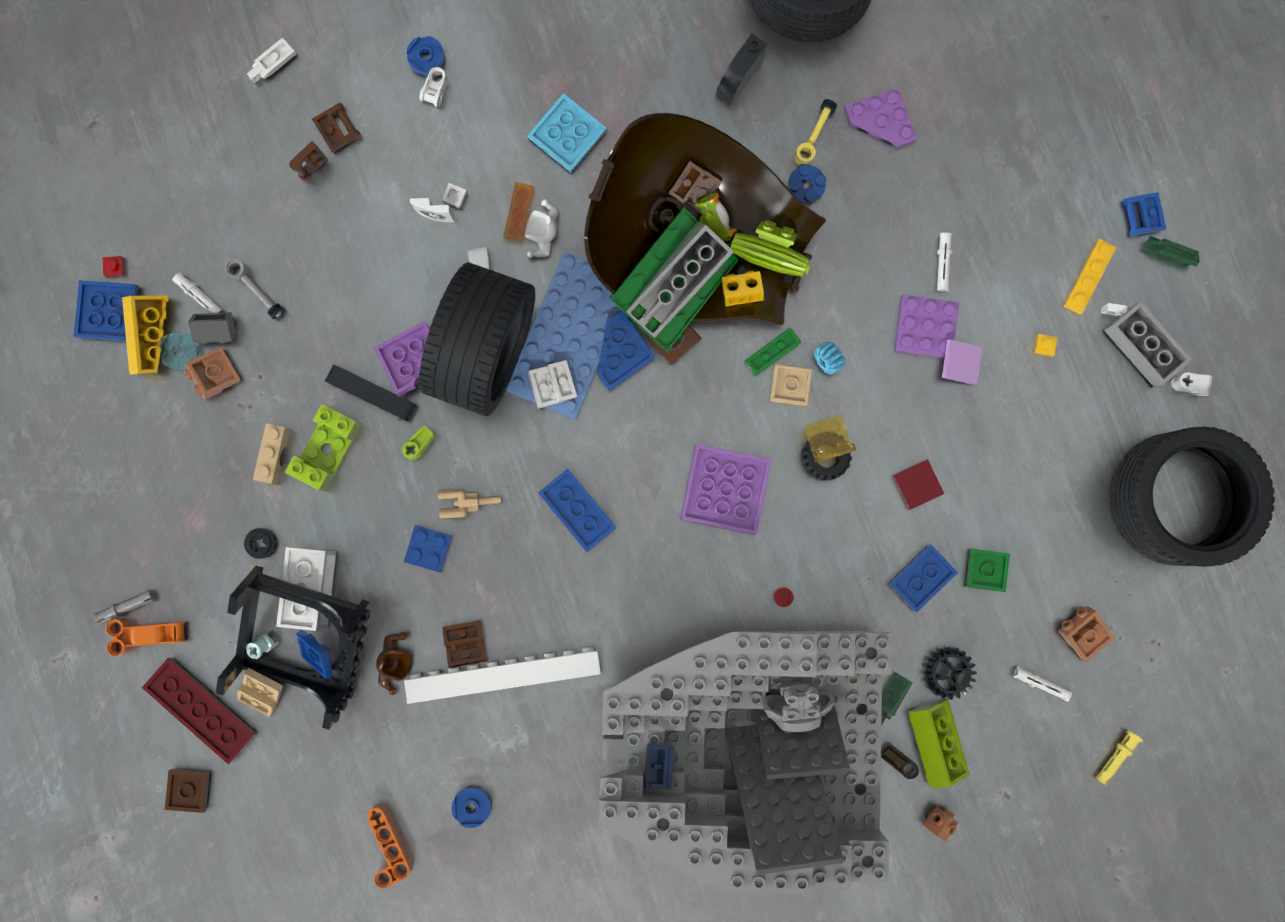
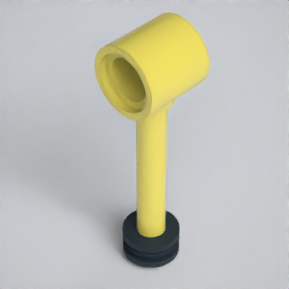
M824 99L821 105L823 111L807 143L800 144L796 150L794 161L799 167L803 164L810 165L816 153L814 144L829 114H833L837 108V104L830 99ZM800 153H807L809 158H803Z

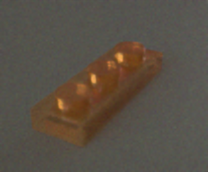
M515 182L503 235L505 239L523 241L534 193L533 185Z

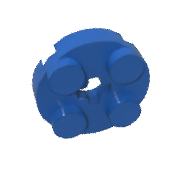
M431 36L417 37L407 47V60L415 72L428 76L432 68L442 67L445 53L437 39ZM430 52V57L428 59H422V53Z
M803 164L791 173L788 180V188L803 204L815 202L821 198L825 191L826 177L817 167ZM808 180L810 181L812 187H807L805 189L803 187L804 183H802V181Z
M468 787L458 792L452 802V815L455 820L461 823L460 825L466 828L480 826L491 813V800L487 792L477 787ZM470 802L477 806L474 812H470V809L466 808Z

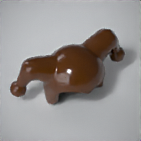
M406 632L386 636L384 638L383 651L376 660V668L379 672L378 683L381 687L388 690L390 695H395L397 689L391 686L390 679L403 680L411 668V655L396 647L397 640H405L407 638Z

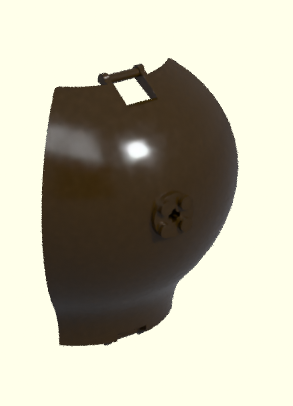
M673 113L648 114L630 123L619 137L608 159H603L601 163L603 166L593 192L588 197L591 199L584 231L585 253L593 273L612 294L623 283L628 274L683 207L698 221L703 216L702 212L700 214L687 204H683L668 194L689 161L696 163L722 180V183L716 190L719 195L718 200L728 213L729 227L737 229L729 241H723L729 247H731L736 233L759 237L756 229L761 221L769 220L776 223L777 227L792 228L794 233H797L794 244L790 245L789 248L811 260L812 255L803 252L816 232L826 222L824 217L804 205L761 159L741 143L700 120ZM732 253L738 261L727 275H740L748 271H760L764 300L726 306L721 282L692 320L713 322L759 319L782 325L784 324L788 288L798 292L800 288L798 285L802 277L794 275L791 283L784 281L786 274L750 263ZM755 284L748 285L751 288L756 286ZM731 287V288H729V290H731V291H734V290L737 289L736 287Z

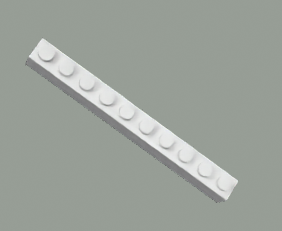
M593 647L582 648V652L574 653V650L563 651V655L555 656V653L543 654L544 658L536 659V656L524 657L525 661L518 662L517 658L505 660V664L499 665L495 661L486 663V667H479L478 664L467 666L466 670H459V667L448 669L446 673H440V670L430 671L427 676H421V673L411 674L409 678L404 680L407 704L601 674L598 649L594 650Z

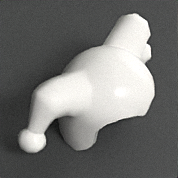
M543 199L541 205L547 208L548 213L545 214L534 210L525 228V237L537 242L539 245L538 251L529 250L527 252V257L530 259L533 257H548L551 252V241L557 234L558 227L556 222L559 212L558 209L549 204L547 199Z

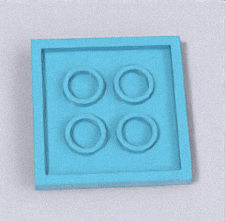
M563 93L527 136L538 147L572 173L605 134L607 128Z

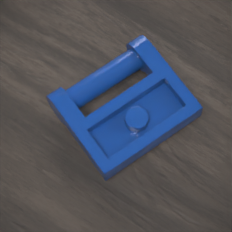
M1159 192L1123 199L1131 227L1129 231L1130 237L1166 229ZM1135 203L1139 204L1143 223L1142 228H1139L1134 207Z

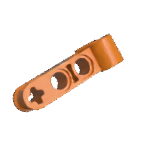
M123 618L111 620L106 625V632L113 637V640L108 643L107 652L111 656L116 657L128 654L132 646L186 642L187 639H185L184 624L186 622L131 626L130 622ZM117 623L121 625L120 632L116 630ZM118 642L122 645L121 652L117 650Z

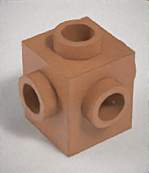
M936 806L929 813L928 819L923 825L946 842L948 837L956 831L959 822L953 818L955 814L946 807L942 810Z

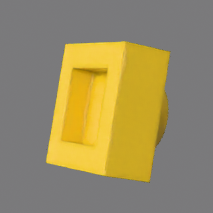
M1042 334L1036 335L1033 354L1053 357L1058 337Z

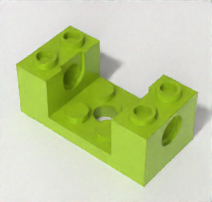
M321 404L312 420L317 423L312 436L301 456L294 455L284 473L319 491L327 492L363 424ZM325 444H330L332 447L329 454H324L322 451V447Z

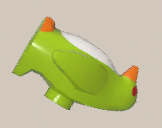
M718 193L709 194L694 203L702 211L703 216L700 217V222L706 224L722 241H729L737 229L729 227V216L725 207L718 200Z

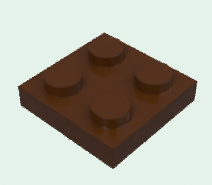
M168 770L164 810L206 812L210 772Z

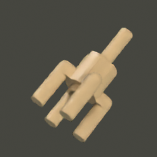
M463 488L438 490V500L454 499L455 508L439 509L440 519L465 517L467 512L478 511V505L501 503L500 496L477 497V492L465 493Z

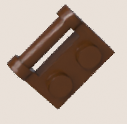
M338 103L312 118L332 153L361 137L359 130L355 129L345 113V107L342 103ZM336 114L339 115L349 132L345 136L333 118Z
M311 141L290 161L289 166L298 173L301 180L308 181L311 177L310 173L315 168L321 167L327 157ZM305 161L307 164L302 167V163Z

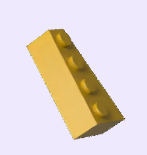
M169 295L122 297L129 374L158 372L161 352L160 342L161 338H163L164 330L162 329L164 319H166L167 311L165 309Z

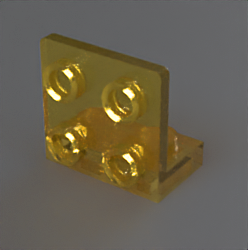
M841 415L804 427L815 463L856 451L855 444L850 443Z

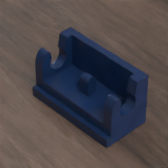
M647 744L644 787L671 789L674 746Z

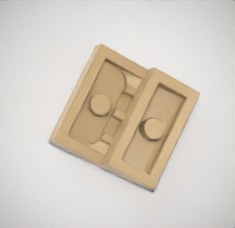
M248 668L244 673L243 683L238 689L236 700L271 717L280 698L283 685Z

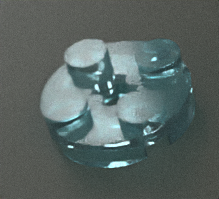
M177 331L170 335L167 334L160 342L161 361L169 368L186 370V362L198 357L199 344L193 343L192 336L187 333ZM182 346V354L176 356L175 348Z

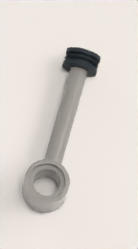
M230 259L226 262V274L234 280L243 281L269 309L267 314L272 319H276L284 312V308L279 303L274 304L248 277L249 268L246 264L238 259ZM240 266V272L234 274V268Z

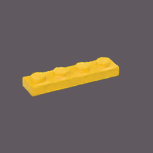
M1102 239L1096 241L1063 305L1064 307L1079 315L1084 312L1117 247Z

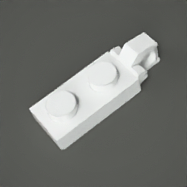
M281 38L254 60L253 69L247 75L255 84L262 78L266 79L297 53L284 38Z

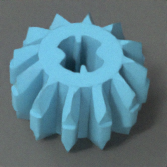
M823 342L814 350V358L817 360L820 369H823L825 373L832 375L845 365L843 352L833 342Z

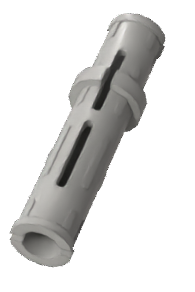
M147 590L121 603H113L109 608L94 613L95 621L98 624H102L110 619L120 618L124 613L155 601L154 594L151 590Z

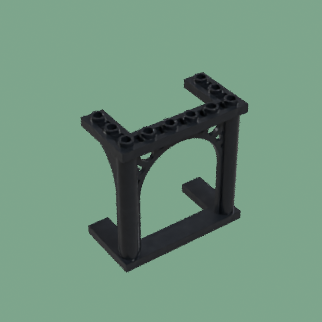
M256 565L229 596L227 613L236 615L242 606L243 608L236 655L219 675L216 694L223 696L242 670L250 668L266 677L300 687L314 694L321 701L325 709L322 728L330 730L333 723L338 722L341 711H345L348 699L351 700L355 689L352 687L358 677L356 669L359 668L361 663L359 654H361L364 648L362 639L365 637L368 629L365 624L371 615V610H368L370 601L362 599L360 604L346 601L263 574V567ZM260 591L313 608L332 622L339 634L337 648L340 649L338 658L332 663L331 668L340 674L341 679H336L333 676L326 679L316 670L299 668L262 655L258 659H252L248 656L246 646L253 639Z

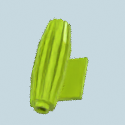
M765 220V222L761 221L756 229L759 237L741 233L735 234L730 248L734 251V254L748 262L779 273L801 277L804 273L808 274L811 263L808 262L809 258L789 248L790 245L794 244L797 233H794L792 228H780L776 226V223Z

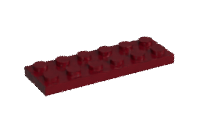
M167 658L142 687L144 691L228 765L233 762L256 735L250 727L172 658Z

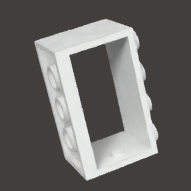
M286 547L282 580L332 596L337 551ZM280 598L276 627L312 631L328 628L329 619L319 611Z

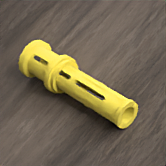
M1127 730L1126 737L1121 743L1117 744L1116 748L1118 749L1096 776V779L1107 786L1128 756L1133 755V750L1143 740L1130 730Z

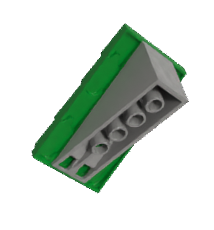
M683 207L613 293L610 300L668 352L720 285L722 277L727 276L738 259L732 254L734 251L706 224L698 221Z

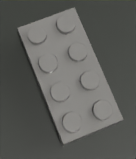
M1142 302L1131 306L1125 314L1118 317L1104 329L1154 388L1164 385L1192 361L1189 355Z

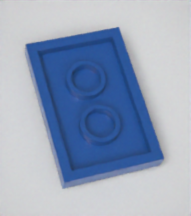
M929 545L889 585L917 613L958 572L932 545Z

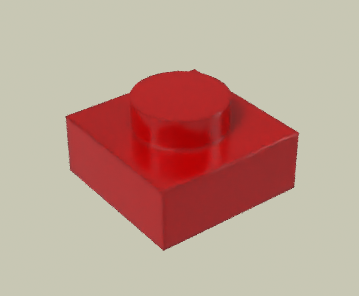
M102 257L103 276H125L124 257Z

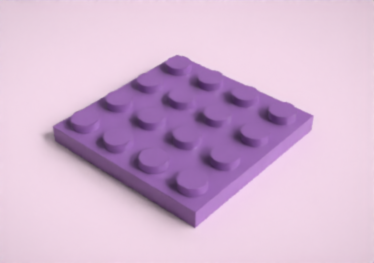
M696 444L681 520L757 535L771 459Z

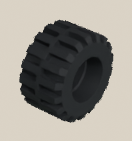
M829 431L818 433L811 437L802 449L801 460H803L802 465L806 468V472L809 475L811 474L813 478L820 479L821 481L833 480L843 475L850 467V461H852V456H850L852 450L848 447V441L845 442L843 436H838L835 432L829 433ZM828 445L835 450L837 460L832 467L825 468L817 462L816 451L820 446Z

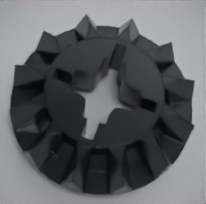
M256 528L246 535L244 548L251 557L263 559L270 556L272 551L275 550L276 541L273 534L267 529ZM263 538V543L267 547H260L258 549V544L253 540H261Z

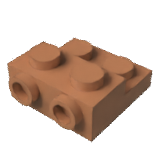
M222 347L186 362L184 373L189 381H194L196 385L194 390L197 396H202L204 400L240 382L238 374Z
M1089 606L1079 608L1076 611L1077 615L1071 620L1064 621L1061 625L1062 628L1059 630L1067 644L1073 647L1077 655L1085 663L1115 638L1097 611Z

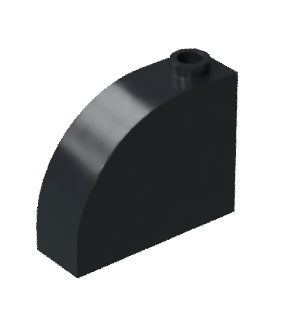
M751 33L724 73L716 91L717 97L730 106L733 104L763 63L767 48L766 42Z

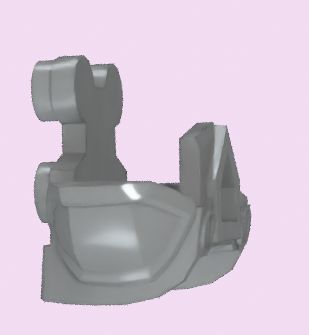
M797 681L781 686L780 695H769L763 700V709L767 716L773 719L779 728L788 732H804L820 727L822 716L831 711L832 706L835 705L834 696L828 690L817 691L815 687H812L811 683Z

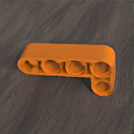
M376 804L367 813V820L388 863L380 868L374 878L376 886L384 889L408 877L413 869V862L388 808L383 804ZM380 812L381 816H375L374 813ZM387 828L390 831V836H384L382 829ZM390 847H397L399 853L393 854L390 851ZM400 864L405 865L407 872L400 871L398 866ZM381 873H386L389 876V880H383Z

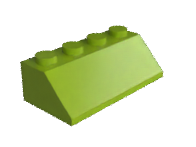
M944 699L909 711L910 722L913 726L915 740L918 744L920 758L923 762L926 779L930 788L951 787L970 775L949 700Z

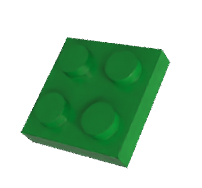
M970 549L965 587L1006 592L1010 554Z

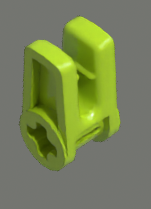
M422 426L402 446V454L410 460H417L435 438V434L426 426ZM410 447L414 448L415 454H411L408 449Z

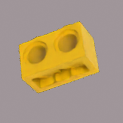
M748 271L745 274H729L726 277H722V288L726 306L764 300L760 271ZM749 284H755V285H756L755 287H752V288H751V287H748ZM731 287H736V288H737V289L734 290V291L729 290V288H731Z

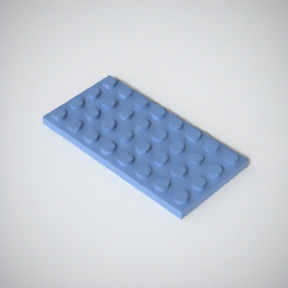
M565 251L563 252L506 389L511 394L536 403L527 372L567 360L577 397L545 408L574 420L578 416L599 366L606 321L621 311L610 300L613 294L598 280L588 261Z

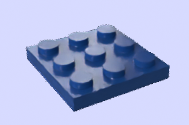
M79 280L73 337L126 341L122 297L138 296L139 286L136 284Z

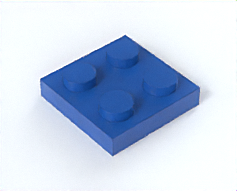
M415 525L404 562L442 573L452 535Z
M301 629L296 633L302 658L324 678L328 679L333 675L328 648L324 644L320 645L311 633L307 634Z

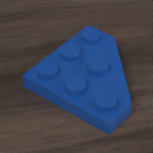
M622 310L606 321L597 373L606 388L611 390L655 358Z

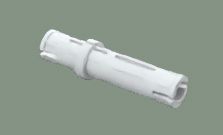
M940 233L939 250H937V255H939L937 291H949L950 256L953 254L951 250L952 233Z
M181 272L173 277L172 281L184 290V294L192 297L209 313L224 312L221 307L198 288L195 282L192 283Z
M1017 666L1014 670L1013 677L1028 683L1032 688L1037 687L1065 701H1069L1072 696V690L1041 677L1037 672L1032 673L1020 666Z

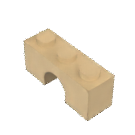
M266 423L253 480L278 485L282 471L280 455L283 448H287L291 429Z

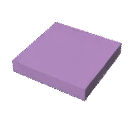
M947 340L942 378L977 385L983 347L955 340Z

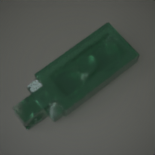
M1150 236L1145 244L1146 250L1152 253H1160L1169 259L1174 258L1184 265L1197 267L1200 262L1197 250L1165 238L1160 240Z
M894 672L882 693L881 726L886 718L890 720L895 715L913 683Z

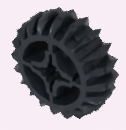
M948 646L946 653L943 648H939V654L933 651L932 654L935 658L928 657L927 660L931 662L930 665L924 664L928 671H924L923 675L929 676L924 681L925 683H931L928 689H935L934 694L936 696L940 694L943 699L948 696V699L953 700L954 695L959 699L961 698L960 692L967 695L966 687L973 689L969 685L970 681L976 682V679L971 678L972 675L977 674L976 671L971 670L975 667L974 663H969L972 658L970 656L965 657V651L959 653V648L956 647L952 651L951 647ZM954 657L958 659L962 666L953 667L948 658ZM941 662L942 669L936 673V668ZM948 669H950V670L953 671V672L951 673V677H949V676L946 675V674L949 673V670H948ZM964 673L962 681L958 683L959 675ZM947 680L952 688H942L937 681Z

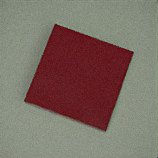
M928 459L892 475L908 510L944 494Z

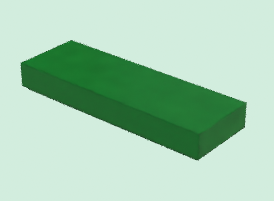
M790 327L744 362L756 377L802 342Z

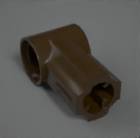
M891 743L886 746L881 754V758L905 778H916L919 774L918 765ZM912 764L914 767L913 771L909 774L905 773V766Z

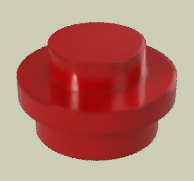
M779 588L774 594L775 602L781 607H787L793 602L794 595L788 588Z

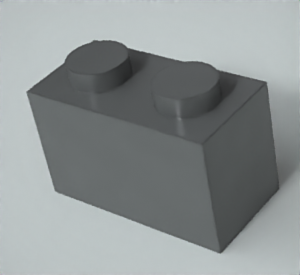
M232 312L193 314L188 322L193 343H228L233 340L236 334Z

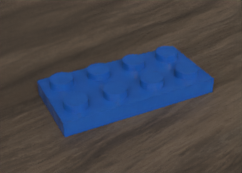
M566 469L538 492L586 552L616 529L615 525L569 469Z

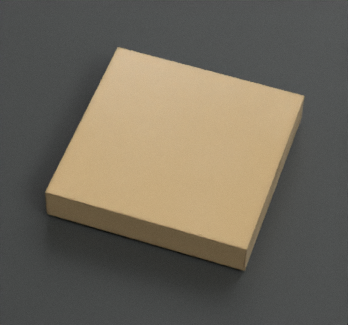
M775 363L769 402L808 407L813 369Z

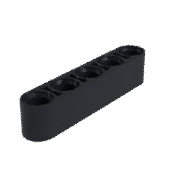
M334 364L325 379V382L408 422L417 406L415 403L400 396L398 397L396 394Z

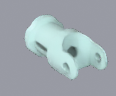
M269 631L258 637L256 642L247 644V654L252 659H258L263 652H268L275 648L280 641L273 642L268 636L271 633Z

